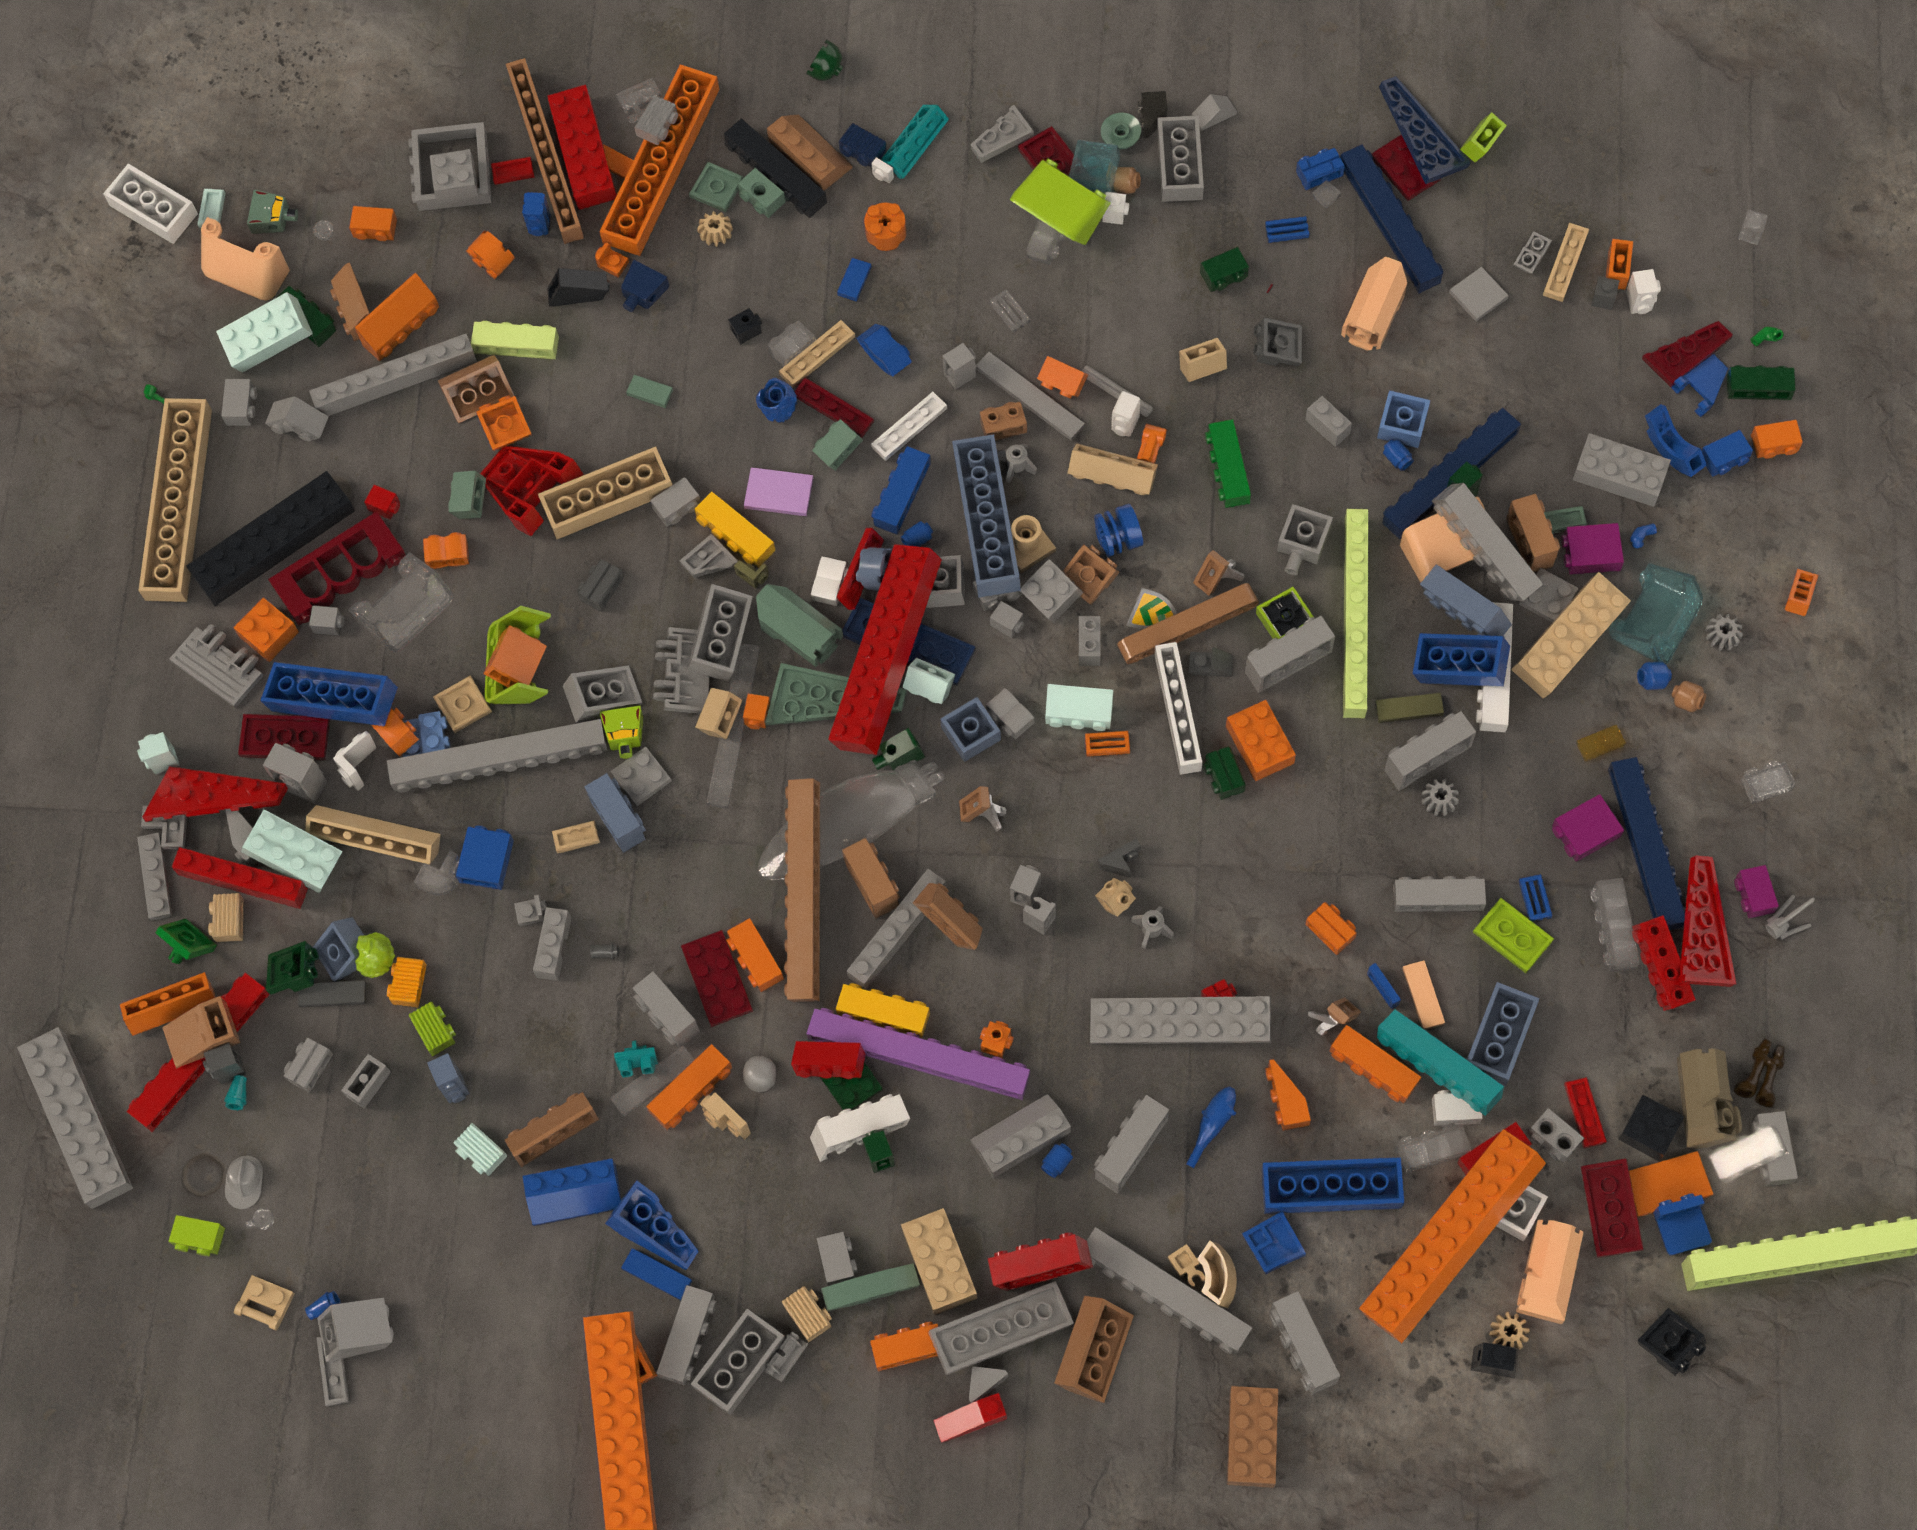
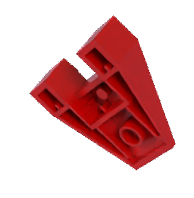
M512 446L503 447L480 473L486 478L485 487L516 529L529 536H532L544 522L535 509L540 502L538 494L551 489L556 482L564 484L584 475L574 459L560 452Z

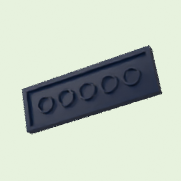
M859 598L855 610H852L842 630L843 638L861 644L874 603ZM920 624L907 665H910L916 658L954 673L953 685L958 686L976 648L973 645Z

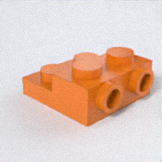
M504 396L498 400V403L482 405L479 407L480 410L476 411L493 451L532 436L515 396Z

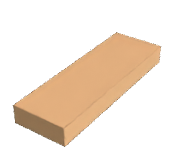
M1425 961L1403 966L1402 969L1422 1029L1427 1030L1444 1025L1445 1021Z

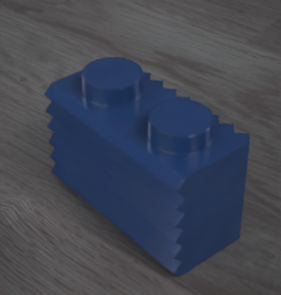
M854 123L849 126L839 140L841 153L846 157L852 156L856 158L864 167H867V165L872 167V162L875 158L881 159L887 151L885 140Z

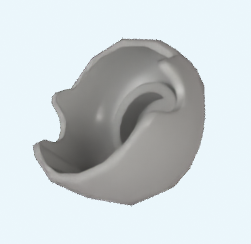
M763 1055L749 1058L743 1069V1080L746 1086L755 1092H765L774 1086L777 1071L773 1061Z

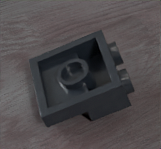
M1670 1308L1637 1340L1641 1347L1653 1355L1657 1362L1674 1376L1679 1372L1685 1373L1690 1367L1691 1363L1689 1361L1694 1356H1701L1706 1349L1705 1336Z

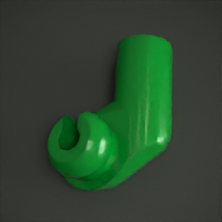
M1764 327L1750 340L1754 346H1759L1763 341L1775 342L1781 340L1784 333L1778 328Z

